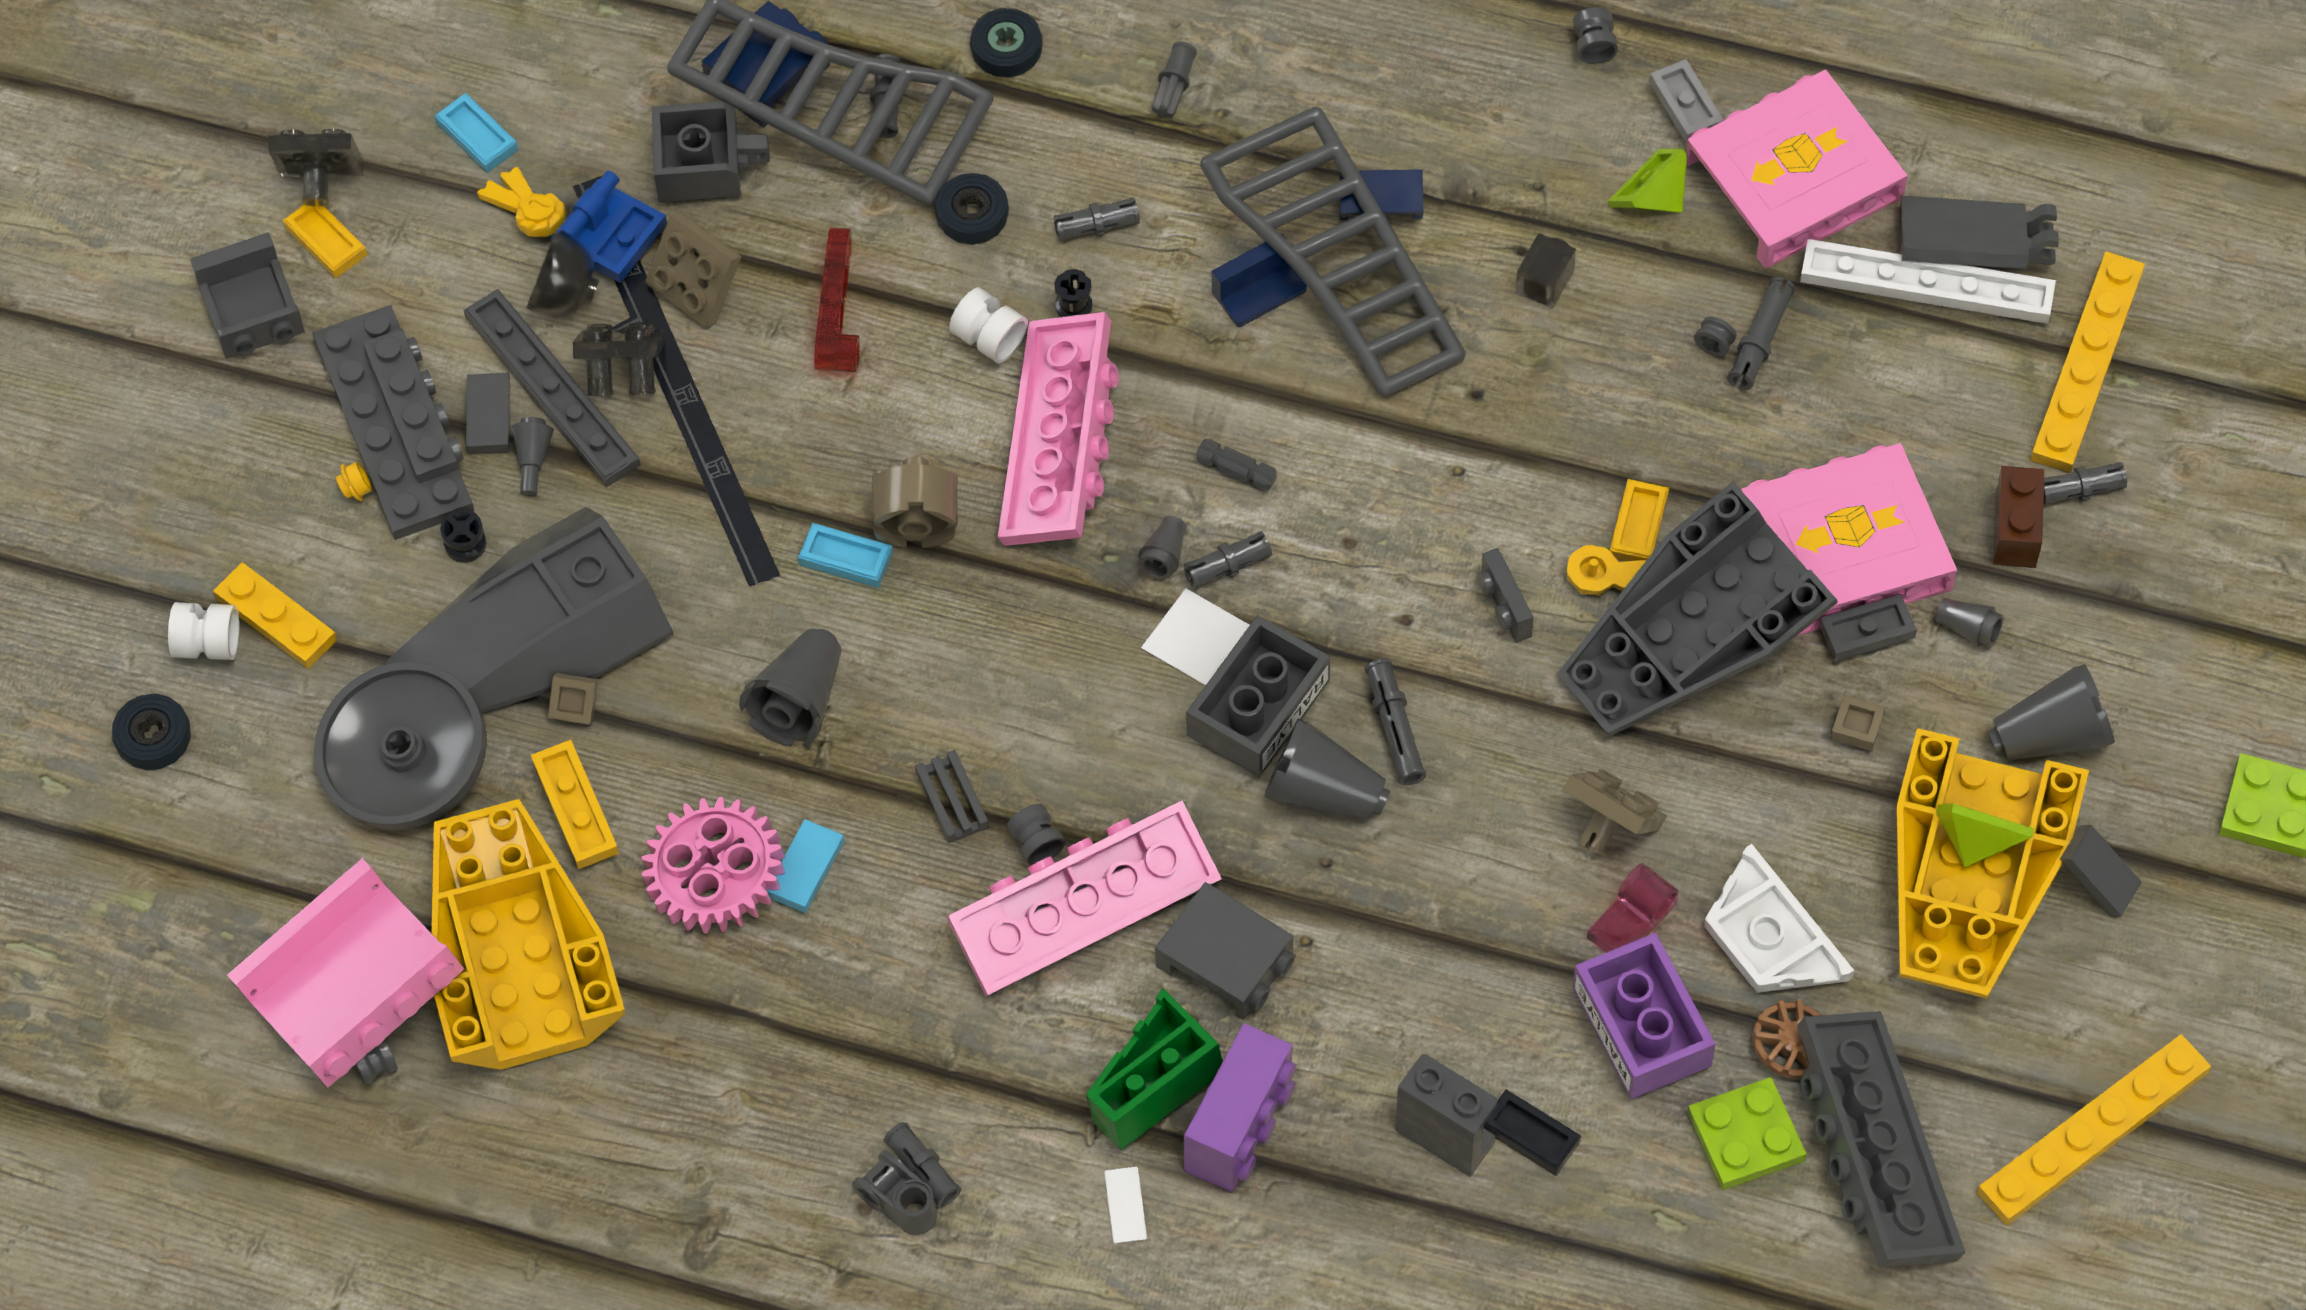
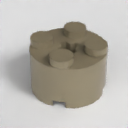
M917 456L904 459L903 465L880 470L873 474L872 524L873 532L877 539L886 544L901 548H907V541H922V548H931L942 545L954 538L958 523L957 474L931 466L926 458Z

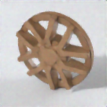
M1798 999L1796 1002L1779 1000L1777 1004L1765 1009L1758 1016L1752 1031L1753 1047L1760 1061L1772 1072L1791 1079H1802L1803 1072L1810 1066L1797 1024L1804 1018V1014L1807 1016L1821 1015L1818 1011L1803 1004V1001ZM1787 1011H1795V1021H1790ZM1775 1013H1778L1779 1020L1772 1019L1769 1017ZM1761 1028H1767L1777 1034L1761 1032ZM1762 1043L1776 1046L1769 1056L1762 1047ZM1779 1053L1789 1058L1785 1067L1774 1061ZM1797 1059L1806 1069L1793 1070L1790 1068L1794 1060Z

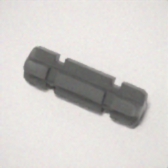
M1204 439L1197 451V460L1210 467L1214 464L1218 465L1217 470L1246 483L1251 480L1253 481V486L1264 491L1269 490L1275 482L1277 470L1274 467L1263 462L1257 465L1255 464L1256 459L1229 447L1221 449V444L1211 439Z

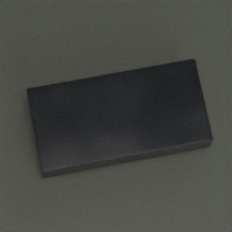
M1507 1089L1498 1099L1497 1107L1484 1124V1129L1495 1135L1497 1140L1555 1176L1558 1175L1581 1142L1580 1134Z

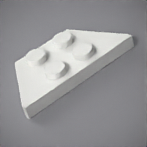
M1752 844L1747 846L1734 873L1729 876L1722 888V894L1718 901L1714 902L1704 922L1705 929L1757 993L1848 982L1851 980L1855 970Z

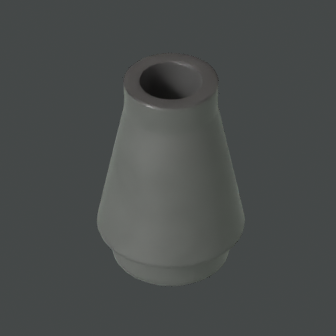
M1171 515L1164 517L1161 525L1140 549L1139 566L1148 576L1155 579H1167L1178 570L1183 537L1187 529L1186 523L1182 519Z
M1944 598L1941 601L1936 613V622L1946 625L1978 647L1983 644L1991 647L1996 642L2004 620L2003 614L1997 613L1993 606L1954 601L1948 598Z

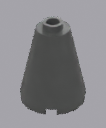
M825 629L806 630L744 688L739 701L741 712L746 708L751 716L748 723L765 738L784 746H792L794 741H805L803 746H806L819 734L842 652L839 642L831 632Z
M2083 664L2073 667L1994 718L1993 724L1995 728L1987 732L1996 755L2004 753L2007 760L2107 748L2108 745L2114 744L2115 740L2105 709H2102L2098 698L2100 696L2087 666Z
M1298 718L1286 741L1283 753L1275 766L1264 797L1274 802L1369 819L1372 812L1381 814L1389 797L1390 790L1383 788L1386 782L1385 778L1312 724Z

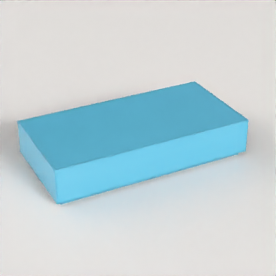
M464 93L434 115L436 124L487 173L519 150L517 141L467 93Z
M812 523L798 556V562L800 566L879 588L893 555V547L889 544Z
M804 819L785 857L781 861L785 873L775 876L780 884V890H767L770 899L807 913L845 842L844 835Z

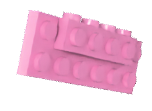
M1106 312L1029 321L998 531V539L1004 546L1082 538L1085 511L1094 509L1095 497L1102 496L1104 492V481L1099 472L1100 460H1106L1109 455L1108 441L1104 436L1105 424H1111L1114 418V410L1109 400L1110 388H1116L1119 382L1117 367L1107 357L1112 320Z
M1183 801L1167 807L1133 825L1129 818L1124 819L1105 829L1108 835L1107 838L1093 844L1091 838L1088 837L1067 848L1070 856L1054 863L1051 856L1028 867L1030 876L1015 882L1012 875L989 886L991 895L947 916L946 918L985 996L1019 981L1197 892L1204 882L1211 885L1221 880L1222 878Z

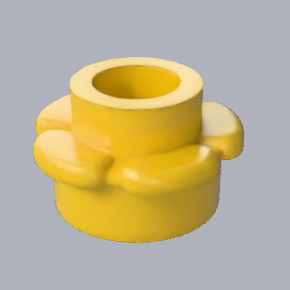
M358 461L348 466L343 463L340 466L341 474L336 477L342 493L347 499L354 496L356 500L363 501V496L373 491L372 484L365 470Z

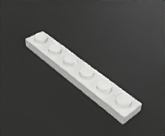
M1808 239L1800 282L2048 324L2056 280L1960 264L1902 261L1901 254Z

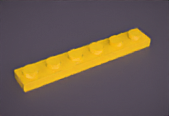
M2105 251L2034 445L2030 461L2068 473L2072 471L2142 277L2145 263Z
M2180 1034L1979 1185L1977 1194L2003 1223L2008 1226L2208 1075L2212 1066Z

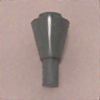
M525 417L521 419V423L512 426L519 465L522 469L520 493L524 496H536L539 470L542 467L554 429L547 425L546 421L542 418Z

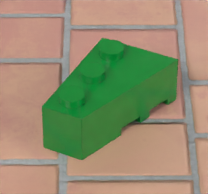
M1164 988L1156 996V1004L1144 1021L1139 1020L1133 1028V1036L1121 1053H1115L1086 1093L1093 1123L1120 1150L1211 1083L1223 1063L1219 1043Z

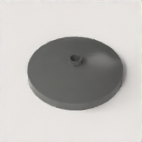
M397 662L382 665L352 680L335 696L326 709L317 730L314 746V759L318 778L327 795L339 809L361 824L384 830H403L422 826L449 812L467 795L474 785L486 755V724L482 711L472 694L456 677L447 671L419 662Z

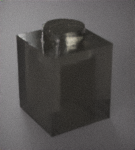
M1538 233L1517 270L1516 293L1554 308L1574 272L1576 248L1569 246L1562 239L1550 238Z

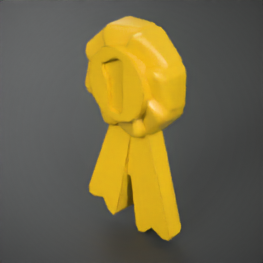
M514 167L511 172L500 173L502 184L506 188L492 180H488L486 188L477 191L480 200L516 213L517 227L529 237L550 236L566 220L567 212L564 203L552 193H533L518 167Z
M1585 545L1569 556L1567 580L1580 594L1601 596L1612 587L1623 591L1646 560L1618 562L1607 548Z

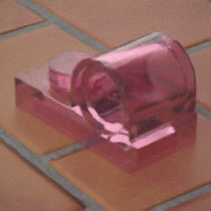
M1639 864L1622 883L1617 894V900L1589 928L1587 938L1607 953L1648 936L1677 905L1678 889L1646 864Z

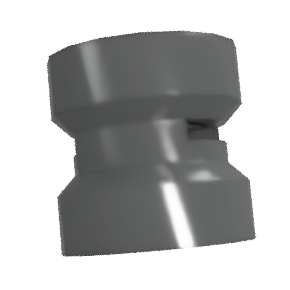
M1601 7L1587 8L1577 13L1573 18L1575 35L1579 38L1576 43L1579 59L1588 64H1598L1615 57L1618 52L1616 36L1612 33L1614 29L1612 13L1608 9Z
M1042 804L1030 805L1020 810L1007 823V829L1012 838L1023 844L1021 852L1030 865L1050 856L1052 858L1055 857L1066 844L1061 832L1057 828L1051 827V816Z

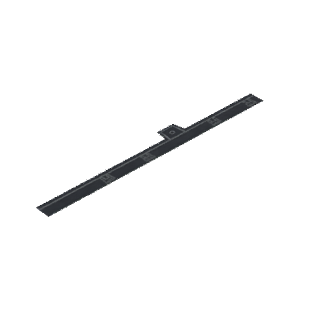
M602 176L574 185L573 189L577 198L579 199L586 189L591 188L597 179H601ZM639 259L621 283L615 281L630 318L610 328V334L621 359L643 355L648 356L749 587L780 576L779 571L653 288L645 283L647 275Z

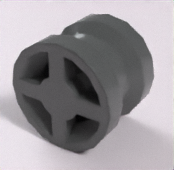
M385 1040L354 1065L366 1086L374 1082L376 1075L382 1072L392 1073L398 1070L395 1059Z

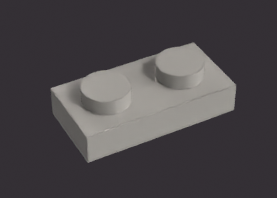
M1687 59L1650 73L1649 84L1686 144L1687 140L1697 130L1704 127L1710 128L1724 121Z

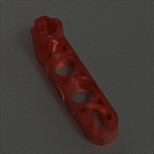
M829 228L814 348L815 370L857 372L859 368L860 336L842 334L852 252V230L850 228Z

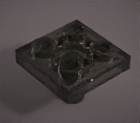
M325 129L321 131V134H305L299 130H284L280 132V135H268V152L281 177H303L302 203L305 205L315 206V198L319 200V206L329 204L328 176L363 175V158L352 134L346 133L344 130Z

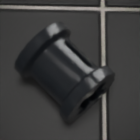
M1068 269L1058 275L1054 282L1055 293L1058 296L1055 301L1058 316L1068 317L1091 314L1090 278L1083 271L1077 269ZM1073 280L1077 281V288H1074ZM1069 304H1073V312L1070 311Z

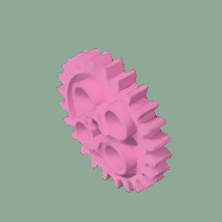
M719 797L715 807L709 808L705 798H701L699 810L693 811L686 803L683 805L685 816L679 818L670 812L668 817L672 825L669 828L657 825L655 828L660 840L651 839L646 842L652 853L642 856L645 868L648 869L642 872L645 884L649 885L646 891L651 900H656L654 903L660 914L667 912V916L672 924L677 923L682 918L687 931H690L696 922H699L703 933L707 934L712 923H718L723 933L726 932L727 921L731 919L739 927H742V914L748 912L751 916L757 918L759 914L755 905L758 902L766 905L772 903L767 890H780V884L775 876L785 873L782 862L779 861L785 855L781 845H778L780 842L776 829L771 830L772 827L767 816L759 819L756 807L752 806L744 812L741 801L738 799L735 800L730 808H727L723 797ZM725 833L722 839L709 841L715 834ZM687 859L691 860L687 866L675 868L678 862ZM743 862H752L744 870H735ZM708 889H718L710 897H701L704 891Z

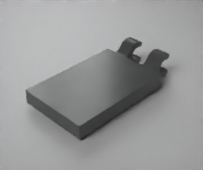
M1901 195L1902 261L2027 269L2028 261L2038 262L2043 265L2055 264V249H2045L2044 247H2058V232L2054 231L2053 223H2044L2042 221L2057 220L2056 206L2042 204L2032 211L2026 212V204Z

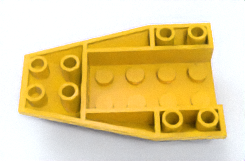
M1917 728L1896 807L1899 977L1987 999L2063 864L2060 858L2074 835L2089 770L2046 760L2043 773L2040 774L1959 754L1957 749L1960 738ZM1938 804H1957L2034 828V833L2030 839L1964 867L1936 811Z
M520 799L435 821L431 934L441 944L444 943L464 968L449 985L434 995L451 1061L502 1070L588 1046L626 1014L604 934Z

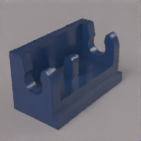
M1422 169L1358 170L1384 215L1414 214V219H1422L1424 213ZM1341 173L1339 181L1344 179ZM1353 193L1340 199V220H1348L1349 215H1361L1364 213Z

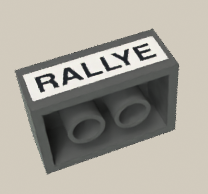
M1257 615L1186 711L1187 736L1260 778L1288 739L1297 719L1302 720L1330 681V656Z

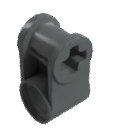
M883 1150L878 1155L879 1161L863 1178L856 1177L852 1182L854 1190L868 1205L882 1212L906 1233L911 1235L927 1233L933 1228L937 1220L932 1189L927 1183L912 1173L895 1155ZM917 1202L925 1205L924 1208L916 1212L905 1210L912 1203Z

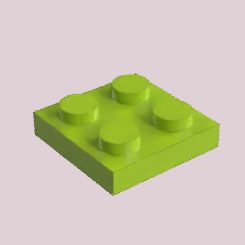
M2240 753L2219 835L2305 858L2306 770Z
M1772 1077L1688 1106L1687 1114L1722 1191L1806 1161L1807 1153Z

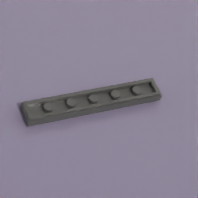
M496 289L464 310L465 318L606 488L641 466L640 459L499 289Z

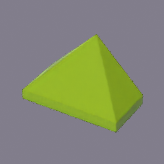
M1683 148L1658 149L1607 201L1611 208L1683 213L1687 163L1686 152Z
M1938 804L1936 811L1964 867L2030 839L2034 833V828L1957 804Z

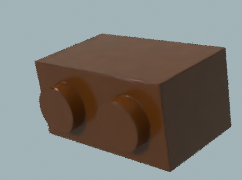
M2001 466L1995 496L1993 565L2036 568L2043 536L2045 469Z

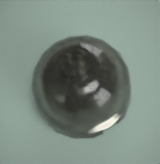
M555 232L528 301L527 310L543 316L559 318L575 313L583 300L591 303L600 280L592 277L594 261L591 253L583 244Z

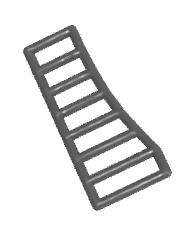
M706 0L667 65V71L670 75L926 205H931L936 201L939 190L947 182L994 100L991 91L954 72L871 58L833 47L771 22L728 0ZM720 14L739 25L709 75H706L687 65L716 15ZM756 32L774 40L775 43L745 93H742L723 82L752 33ZM790 48L811 55L813 58L781 112L759 102L788 51ZM829 62L851 68V73L817 130L795 120ZM869 73L894 78L853 149L831 138ZM911 81L937 85L890 166L887 167L868 157ZM955 91L974 102L926 185H923L905 176L904 173L951 92Z
M1312 107L1201 159L1200 167L1221 203L1277 252L1310 288L1345 337L1381 396H1389L1464 360L1466 353L1320 107ZM1310 126L1314 127L1324 144L1234 187L1230 186L1220 169L1229 163ZM1332 159L1344 178L1262 217L1243 201ZM1352 193L1364 212L1294 246L1276 230L1280 226ZM1372 227L1384 248L1323 276H1320L1305 259ZM1394 262L1404 282L1345 309L1332 291L1343 284ZM1414 296L1425 315L1424 317L1375 340L1366 341L1355 324L1356 322ZM1434 330L1445 351L1388 377L1377 357Z

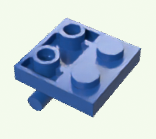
M606 171L601 179H597L591 188L586 189L574 204L572 212L554 233L551 240L554 248L621 283L667 225L666 215L615 188L620 179L615 173Z

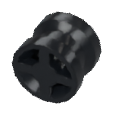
M460 509L451 512L443 519L440 531L448 556L462 563L472 562L481 557L486 549L487 542L479 516L470 510ZM466 537L468 541H457L458 538Z

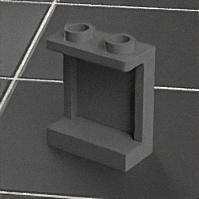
M269 232L190 258L197 283L226 359L236 355H247L257 348L275 342L288 341L294 336L305 332L299 310L293 300Z
M1204 882L1155 947L1157 968L1169 975L1177 968L1232 1002L1236 1006V1015L1242 1019H1245L1252 1009L1258 1011L1264 1005L1271 991L1269 986L1277 975L1284 977L1296 957L1293 954L1292 934L1207 882Z
M1422 1054L1398 1086L1395 1130L1471 1177L1495 1144L1496 1136L1485 1130L1484 1124L1497 1107L1498 1100L1432 1057Z

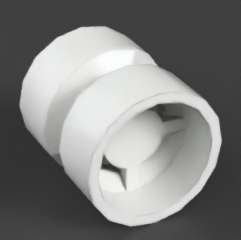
M978 287L968 292L960 301L951 317L949 330L969 345L977 342L978 351L1000 364L1009 359L1022 343L1027 332L1028 319L1009 306L1001 307L998 299Z
M175 602L171 608L168 625V645L171 657L197 659L200 653H205L206 657L211 660H234L238 650L240 631L237 606L211 604L207 610H203L202 606L198 603Z

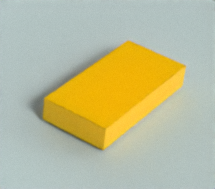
M315 197L282 220L284 228L335 279L368 255L366 247Z
M1631 479L1627 480L1609 550L1617 560H1647L1654 552L1668 499V487Z

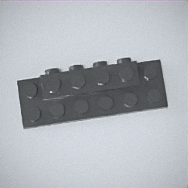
M388 305L312 332L394 539L397 540L439 525L453 511L463 509L475 512L457 462L464 460L457 438L453 436L447 439L444 428L450 426L442 403L433 405L430 395L435 394L436 389L429 371H419L416 362L422 361L423 358L415 337L406 339L392 306Z
M1882 1012L1804 1017L1797 1024L1810 1066L1803 1072L1800 1089L1803 1098L1806 1101H1812L1817 1114L1814 1121L1815 1135L1820 1141H1826L1831 1155L1828 1160L1829 1176L1833 1181L1840 1182L1845 1196L1842 1200L1844 1219L1849 1223H1854L1857 1235H1869L1880 1268L1957 1261L1966 1252Z

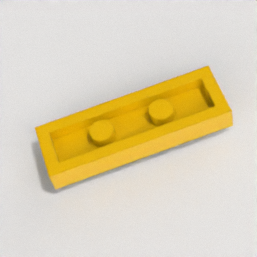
M243 562L213 590L217 601L223 605L237 606L239 617L307 669L337 641L336 633Z
M572 740L532 754L533 766L578 870L619 854L617 844Z

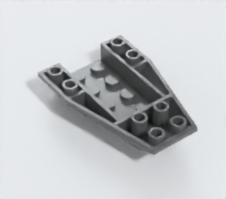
M1733 481L1665 536L1557 674L1610 737L1771 657L1838 603V601L1812 570L1808 571L1766 523L1756 506Z
M584 507L509 550L386 661V664L419 662L441 668L456 677L468 689L478 703L482 713L551 692L552 679L556 673L592 679L599 677L672 636L673 630L647 578L605 518L593 510Z

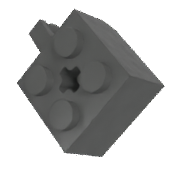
M724 101L652 107L654 176L659 202L741 196L740 170L748 168L749 165L770 161L767 135H747L746 132H738L735 108Z

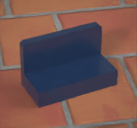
M1266 242L1211 271L1212 294L1237 327H1242L1307 291V285Z

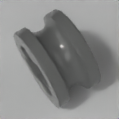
M1710 316L1702 321L1701 329L1697 330L1694 335V341L1704 352L1712 356L1723 357L1728 353L1729 345L1736 340L1737 334L1734 328L1726 321Z

